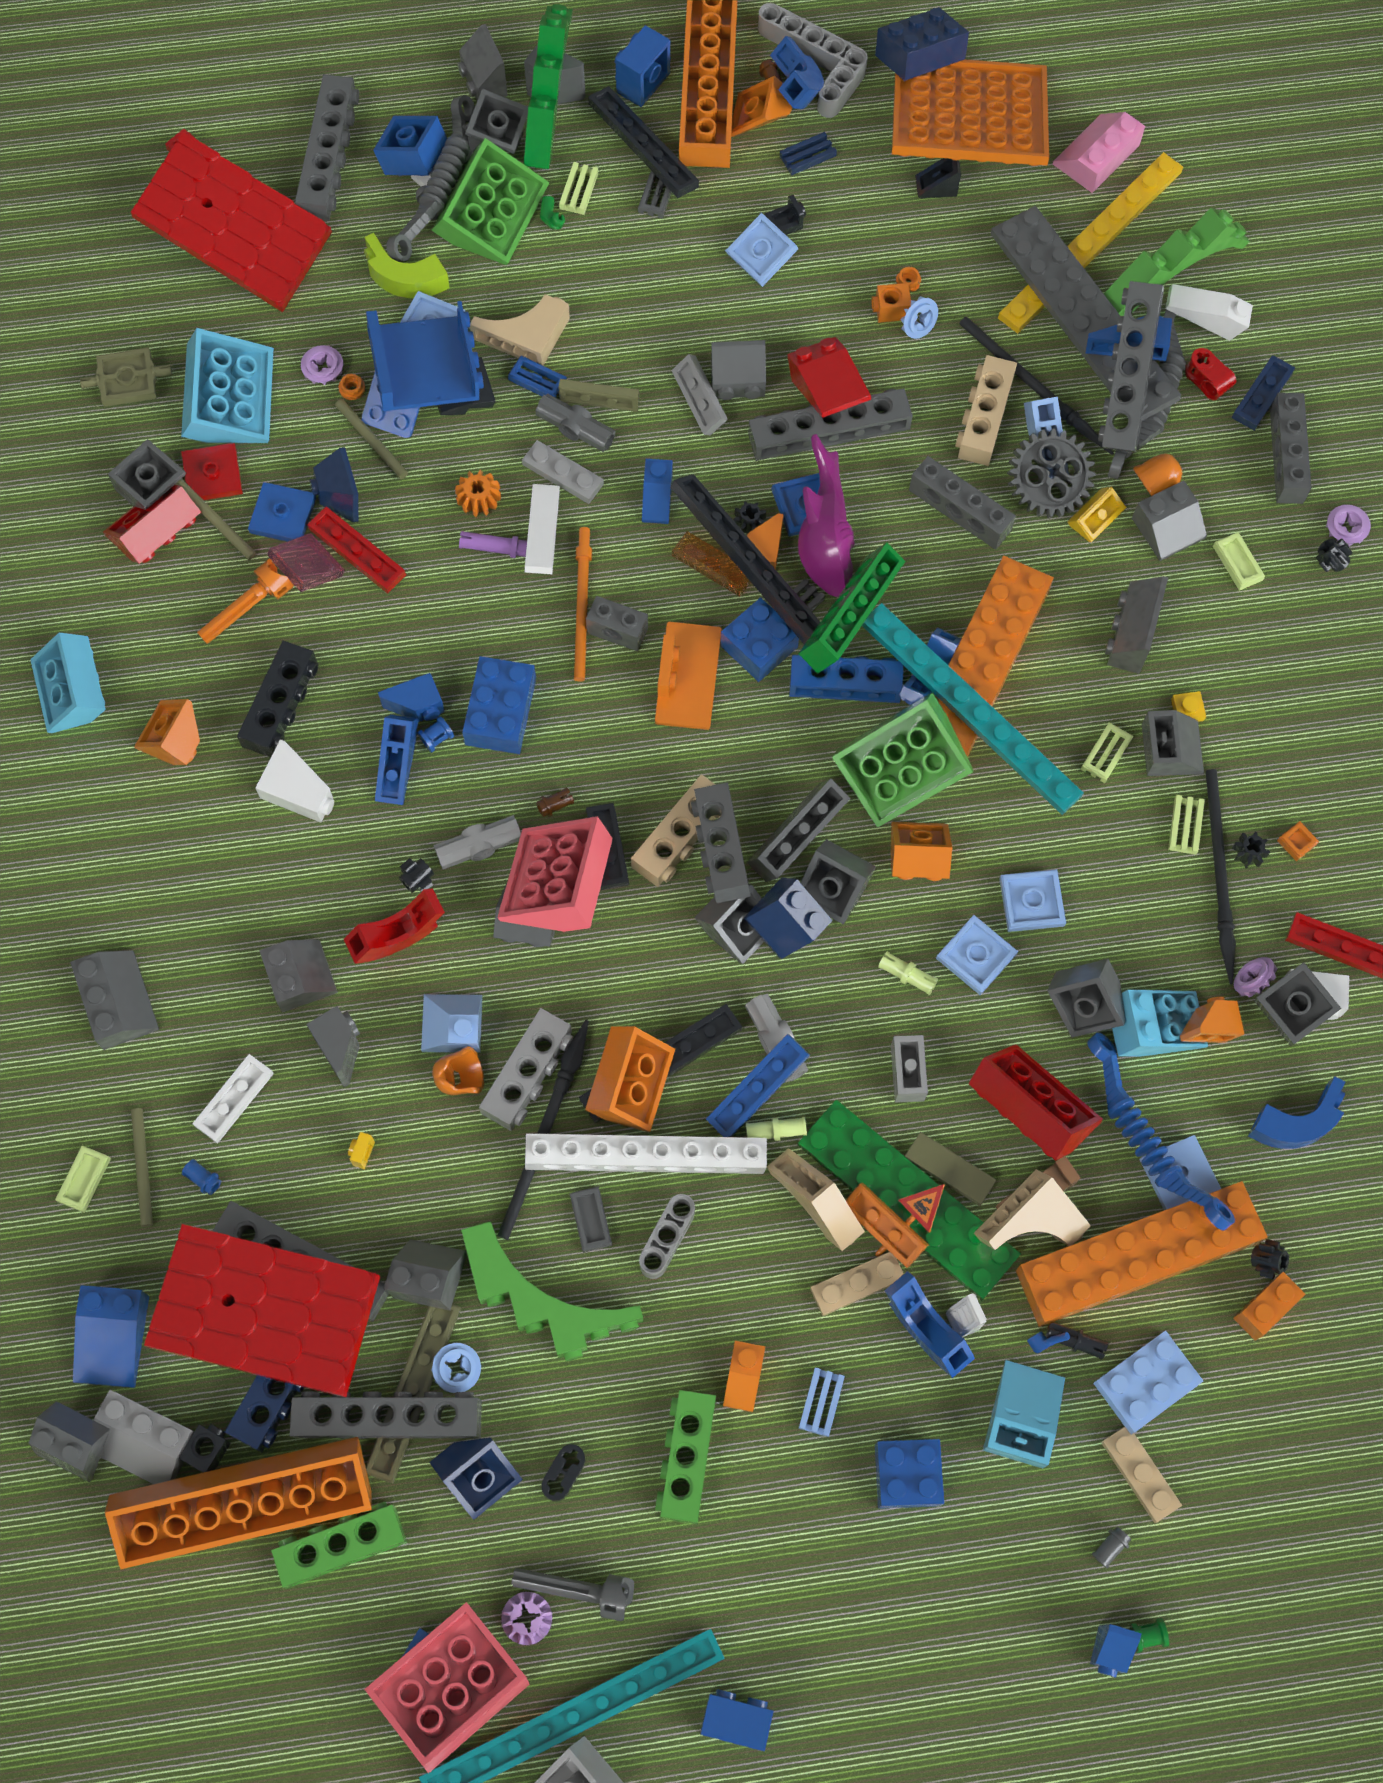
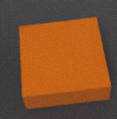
M1301 821L1277 840L1295 861H1298L1319 843L1317 838Z

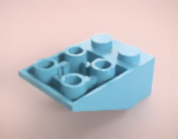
M1127 990L1122 993L1125 1024L1124 1026L1112 1028L1118 1056L1141 1057L1208 1047L1207 1042H1184L1180 1039V1035L1195 1009L1199 1007L1196 991Z
M1005 1360L983 1451L1042 1469L1048 1466L1057 1431L1065 1377Z

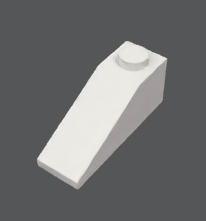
M1172 284L1169 287L1165 309L1230 341L1249 328L1253 305L1232 294Z

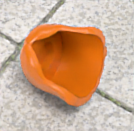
M1167 453L1157 455L1133 468L1151 496L1180 483L1182 478V468L1179 462L1171 454Z
M466 1046L455 1053L445 1055L437 1060L433 1066L432 1075L434 1083L441 1092L447 1095L479 1094L484 1088L482 1065L478 1058V1053L473 1047ZM454 1071L460 1074L461 1082L457 1086H455Z

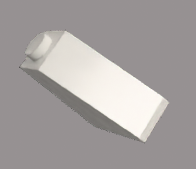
M280 740L256 786L260 799L322 822L324 816L329 815L334 806L330 788L285 741Z

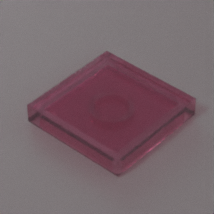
M312 533L271 547L267 553L268 557L300 592L340 578L345 571Z

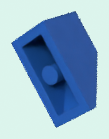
M646 459L642 522L669 524L673 460Z
M431 673L378 692L384 709L405 717L418 718V722L436 719L441 713L445 712L442 699Z
M1112 1624L1099 1625L1090 1664L1099 1666L1098 1673L1115 1678L1117 1677V1672L1127 1673L1140 1642L1141 1633Z

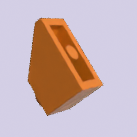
M779 513L747 534V537L775 569L783 525V514Z
M1221 996L1208 999L1207 1004L1195 1009L1180 1035L1181 1041L1225 1043L1244 1035L1238 1002L1225 1000Z
M735 1341L723 1407L753 1412L765 1346Z

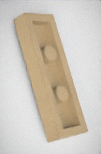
M888 1252L816 1284L810 1290L822 1316H826L888 1288L904 1273L897 1258L891 1252Z
M1123 1427L1101 1442L1154 1523L1159 1522L1182 1506L1134 1433L1131 1435L1126 1427Z

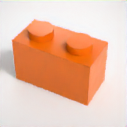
M1282 1272L1271 1280L1233 1319L1256 1341L1264 1336L1306 1294Z

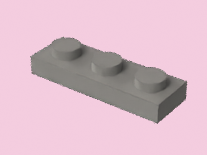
M688 354L672 370V373L703 434L711 436L728 419L696 356Z
M538 440L522 459L523 466L590 504L604 485L603 478Z

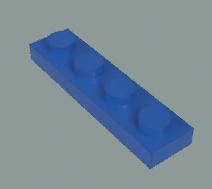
M787 1034L706 1120L723 1137H732L800 1067L810 1054L790 1034Z

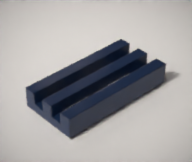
M823 132L781 150L780 158L792 176L835 157L837 150L835 147L832 148V142L830 139L827 140V134ZM826 149V151H823L817 155L812 156L813 154ZM801 159H804L803 161H800V162H798V163L792 165V163H794V162H796V161H799V160H801Z

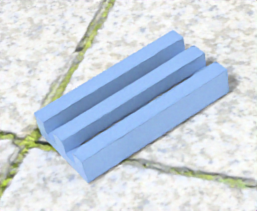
M815 1367L799 1429L829 1437L845 1376L833 1374V1372L823 1371ZM822 1377L825 1380L813 1425H809L807 1420L818 1379ZM832 1380L836 1381L825 1427L822 1429L819 1428V1423Z

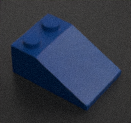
M80 1286L75 1316L73 1383L135 1388L149 1295L142 1290Z

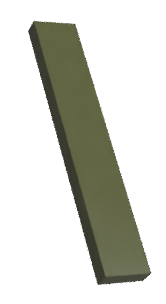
M452 1304L451 1310L428 1307L395 1392H411L412 1398H424V1392L430 1391L434 1381L431 1371L434 1356L442 1347L448 1345L462 1309L460 1306ZM389 1407L383 1423H388L392 1420L394 1415L392 1407ZM416 1407L412 1410L410 1418L413 1423L418 1422L423 1407ZM377 1438L366 1465L367 1475L393 1484L411 1438Z

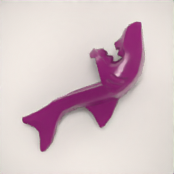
M813 434L811 442L819 468L820 488L817 494L809 487L803 488L806 517L799 532L798 553L810 578L829 595L838 597L853 576L850 551L855 545L854 533L846 517L845 500L839 476V454L837 451H827L818 435Z

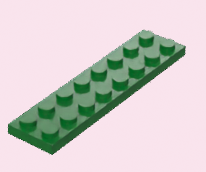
M837 1099L810 1128L807 1135L803 1136L798 1142V1146L852 1192L860 1183H864L904 1222L912 1214L902 1205L899 1199L939 1186ZM943 1189L930 1233L917 1219L911 1223L910 1227L929 1244L923 1252L971 1293L975 1294L978 1299L983 1301L1021 1253L1007 1242H1004L996 1250L981 1242L974 1233L984 1222Z

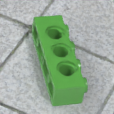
M679 1390L678 1398L672 1397L669 1416L675 1417L674 1429L667 1428L665 1447L670 1448L669 1460L662 1461L660 1479H666L664 1492L658 1491L655 1507L656 1511H661L660 1519L698 1524L716 1400L715 1395ZM687 1417H692L698 1421L699 1428L694 1433H686L681 1428V1422ZM683 1448L690 1449L694 1454L693 1462L688 1465H682L676 1459L677 1452ZM677 1480H684L689 1484L690 1490L687 1495L678 1497L671 1490L672 1484Z
M386 1502L373 1505L372 1510H369V1513L357 1517V1514H352L338 1519L339 1525L327 1529L326 1524L315 1527L308 1531V1537L297 1540L296 1536H292L279 1541V1547L271 1551L282 1587L291 1588L406 1544L407 1540L396 1507L394 1505L387 1506ZM373 1523L377 1529L376 1536L370 1541H364L361 1536V1530L366 1524ZM344 1535L347 1541L346 1547L343 1551L335 1553L332 1550L331 1542L335 1536ZM308 1546H313L316 1550L315 1560L310 1564L303 1563L301 1559L302 1551Z

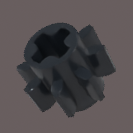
M744 501L741 509L735 508L734 515L736 518L733 520L746 534L765 522L766 510L760 511L758 502L753 504Z
M1342 538L1338 542L1335 539H1328L1319 546V555L1316 556V559L1325 572H1328L1330 569L1334 572H1339L1349 565V556L1353 552Z
M1257 832L1248 837L1245 833H1242L1239 837L1240 842H1235L1232 846V849L1237 851V856L1234 860L1242 862L1245 868L1254 863L1257 867H1260L1263 863L1262 858H1267L1270 854V851L1265 849V844L1268 840L1257 836Z
M409 858L400 866L403 874L398 878L411 893H414L416 890L422 892L433 885L430 878L434 875V872L421 858L414 862Z
M1266 1239L1265 1244L1260 1243L1253 1248L1251 1264L1253 1267H1256L1255 1271L1260 1272V1276L1274 1279L1275 1274H1281L1287 1270L1289 1254L1287 1251H1284L1285 1247L1280 1246V1242Z

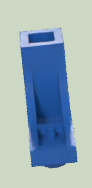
M785 36L770 54L771 58L787 77L778 90L792 108L804 109L823 88L824 79L812 57L805 55L791 37Z
M937 628L932 633L927 646L949 665L961 638ZM912 674L910 679L903 685L899 696L906 703L912 705L930 694L931 691Z
M1334 1076L1326 1084L1314 1111L1308 1115H1288L1266 1104L1260 1110L1248 1137L1267 1146L1280 1149L1301 1148L1318 1141L1337 1125L1344 1112L1336 1108L1339 1107L1345 1096V1093L1341 1091L1345 1081Z
M907 1271L884 1290L891 1301L889 1303L890 1307L906 1330L930 1358L949 1376L953 1378L975 1359L965 1339L955 1332L935 1311L911 1273Z

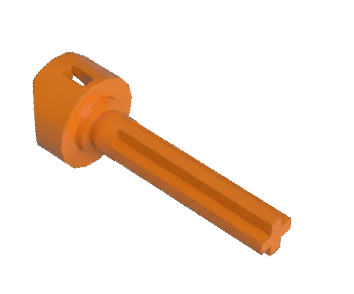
M270 558L254 570L258 577V583L250 587L249 590L197 632L206 644L210 643L255 604L265 598L267 594L273 595L278 600L294 587L287 576L277 574V567Z

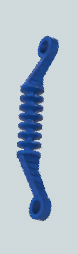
M1099 1032L1095 1033L1087 1041L1091 1052L1103 1062L1108 1116L1111 1119L1119 1117L1115 1122V1126L1117 1128L1126 1127L1122 1131L1124 1138L1133 1136L1128 1142L1130 1147L1140 1145L1136 1149L1135 1155L1137 1157L1146 1155L1141 1161L1143 1166L1153 1164L1148 1170V1174L1150 1176L1160 1174L1155 1180V1184L1158 1187L1167 1189L1204 1206L1205 1214L1211 1223L1220 1230H1226L1235 1222L1233 1213L1218 1198L1190 1184L1179 1165L1170 1168L1175 1158L1173 1156L1163 1158L1167 1154L1168 1148L1166 1146L1157 1148L1161 1143V1138L1157 1136L1150 1139L1155 1132L1154 1128L1148 1127L1143 1129L1148 1124L1147 1118L1137 1119L1141 1115V1110L1139 1108L1131 1110L1135 1105V1101L1122 1088L1115 1046L1105 1035Z

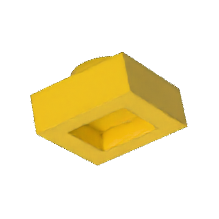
M1200 691L1172 696L1173 710L1194 718L1198 722L1205 720L1206 713Z
M360 1132L358 1139L352 1140L348 1156H351L350 1161L353 1166L365 1170L375 1143L372 1135Z

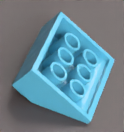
M196 328L187 343L181 437L206 443H268L274 348Z

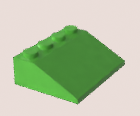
M484 138L471 154L432 231L454 246L507 265L550 182Z
M932 692L838 748L832 756L877 828L974 771L948 716Z

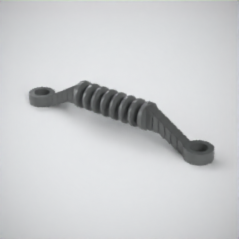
M467 95L455 97L451 102L453 133L447 138L445 146L441 151L442 154L438 157V162L435 164L434 170L430 175L431 178H429L427 186L424 188L423 194L419 199L420 205L416 214L398 235L391 236L387 241L388 255L398 262L409 260L412 254L411 241L436 214L443 212L444 204L447 203L448 196H450L455 185V180H457L459 172L463 168L462 164L465 163L466 156L470 152L468 136L465 135L467 130L466 122L470 121L475 106L472 99ZM398 243L401 247V254L398 251Z
M1166 309L1164 318H1172L1170 347L1166 361H1160L1159 367L1177 389L1183 376L1182 371L1186 367V361L1174 326L1176 314ZM1170 406L1141 422L1137 450L1164 431V423H1166L1171 410ZM1116 450L1108 477L1118 480L1125 459L1135 452Z

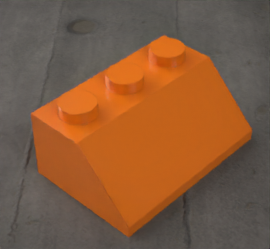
M611 1026L585 1110L604 1120L650 1132L675 1048L635 1026Z

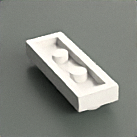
M249 1054L193 1122V1125L218 1144L272 1077L273 1071Z

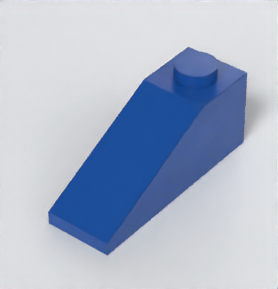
M1159 316L1152 360L1166 361L1170 347L1172 318ZM1117 325L1089 333L1085 353L1112 356L1114 344L1120 342L1121 333L1117 332ZM1133 333L1128 337L1127 343L1131 347H1137L1141 344L1143 337L1139 333Z
M398 715L384 717L375 801L398 805L404 804L416 744L418 718Z

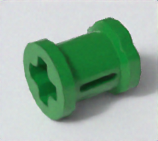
M1157 1618L1154 1623L1139 1626L1136 1623L1130 1625V1630L1141 1633V1639L1136 1649L1137 1653L1142 1652L1143 1648L1157 1645L1169 1647L1168 1631L1162 1618Z

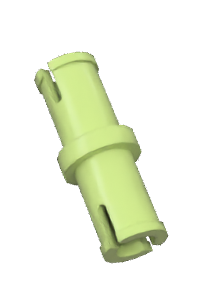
M888 951L882 957L878 968L900 978L901 983H909L928 995L932 993L938 981V978H934L916 968L915 963L910 962L908 964Z
M773 1117V1121L746 1123L747 1138H774L775 1141H781L780 1138L807 1135L805 1117L783 1120Z

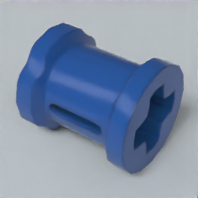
M441 716L437 718L435 724L424 731L419 730L417 732L422 743L431 753L435 751L437 745L448 738L452 739L455 737L451 728Z

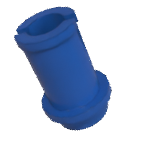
M195 1159L190 1160L182 1170V1175L201 1188L200 1192L203 1194L208 1193L212 1195L221 1184L217 1173H210L197 1163Z

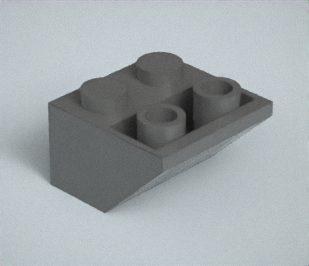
M1177 710L1148 711L1142 722L1147 776L1203 774L1204 768L1198 720Z

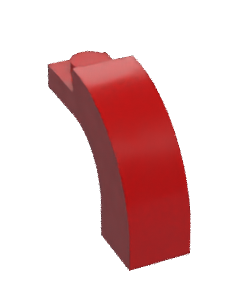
M433 888L424 889L408 906L398 913L380 921L358 924L343 940L355 964L378 960L403 950L429 935L438 927L436 921L445 912Z

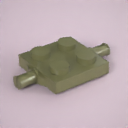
M142 348L97 355L95 376L80 378V384L82 389L98 386L102 404L106 407L157 399L155 387L157 377L173 375L171 364L154 366L150 349Z

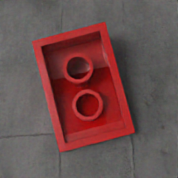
M836 337L825 338L819 343L798 348L795 352L787 354L793 384L822 418L871 400V395L847 349Z

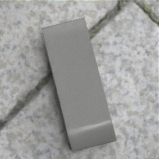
M677 1194L671 1198L641 1252L639 1264L640 1270L645 1277L656 1279L664 1274L693 1221L695 1203L688 1195ZM678 1204H685L689 1207L690 1212L686 1216L680 1217L673 1212V1208ZM664 1230H671L675 1233L676 1237L672 1242L664 1243L659 1239V1234ZM655 1256L662 1263L659 1268L651 1270L645 1266L644 1262L648 1257Z

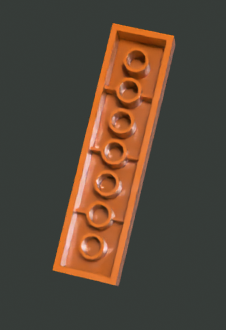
M687 0L679 138V160L685 166L730 168L738 0Z
M1004 555L948 665L992 707L1049 593L1054 579L1050 575ZM935 696L948 716L968 758L978 735Z
M1243 1181L1209 1193L1227 1205L1234 1215L1235 1222L1224 1231L1211 1223L1205 1214L1204 1206L1188 1201L1021 1264L1017 1268L1016 1273L1038 1326H1045L1051 1322L1058 1321L1260 1244L1268 1236Z
M354 1437L111 1494L108 1497L105 1516L121 1570L372 1510V1491L359 1438Z

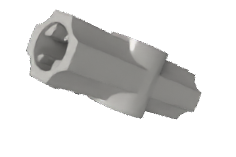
M513 815L486 826L484 824L472 825L466 828L461 835L433 846L444 870L470 859L472 861L486 859L493 855L496 849L518 842L521 832Z
M768 994L759 995L745 1004V1008L758 1030L759 1040L767 1055L787 1034L794 1038L789 1025L780 1018ZM805 1062L785 1082L793 1081L808 1072Z

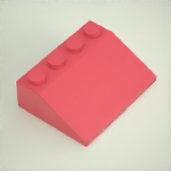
M599 817L522 829L497 917L500 921L563 932L591 927L613 839Z
M466 1602L364 1690L421 1765L430 1773L530 1684L527 1677Z

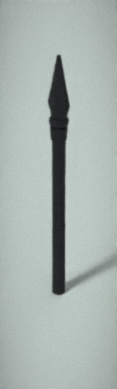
M967 316L960 321L959 324L995 357L1016 362L1015 374L1041 398L1057 397ZM1058 398L1060 416L1070 426L1073 425L1080 434L1104 449L1102 447L1103 442L1098 441L1099 435L1080 417V413ZM1104 449L1111 455L1114 454V452L1111 449Z
M1209 769L1206 770V782L1218 900L1217 916L1219 924L1217 929L1220 931L1219 944L1229 984L1232 985L1236 947L1232 930H1234L1235 925L1232 923L1233 917L1229 903L1217 770Z
M589 1020L584 1021L561 1057V1069L557 1073L558 1078H556L554 1084V1091L537 1134H550L564 1095H566L570 1087V1082L574 1080L575 1072L582 1065ZM524 1166L497 1235L498 1237L509 1240L535 1170H525Z

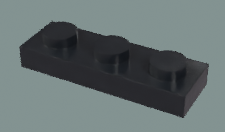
M614 803L586 807L587 818L598 816L613 838L601 883V890L628 886L629 878Z

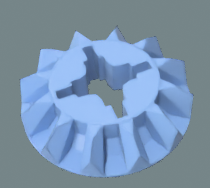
M920 296L917 301L911 300V307L904 309L906 315L900 320L904 324L902 330L909 337L914 339L921 338L932 330L937 321V304L929 297L924 298ZM919 312L921 313V314L919 315V318H920L919 321H920V323L916 321L917 318H918L917 314H918Z
M451 1343L442 1347L434 1356L431 1371L435 1383L444 1391L451 1393L465 1392L473 1387L479 1379L481 1363L477 1353L470 1346L462 1343ZM462 1356L460 1367L467 1374L456 1373L450 1380L452 1370L445 1362L455 1363Z

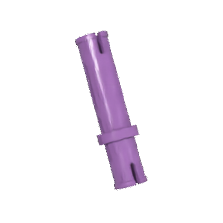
M464 531L460 533L459 548L461 549L466 548L508 554L510 558H516V556L526 557L527 541L519 540L517 536L505 538Z

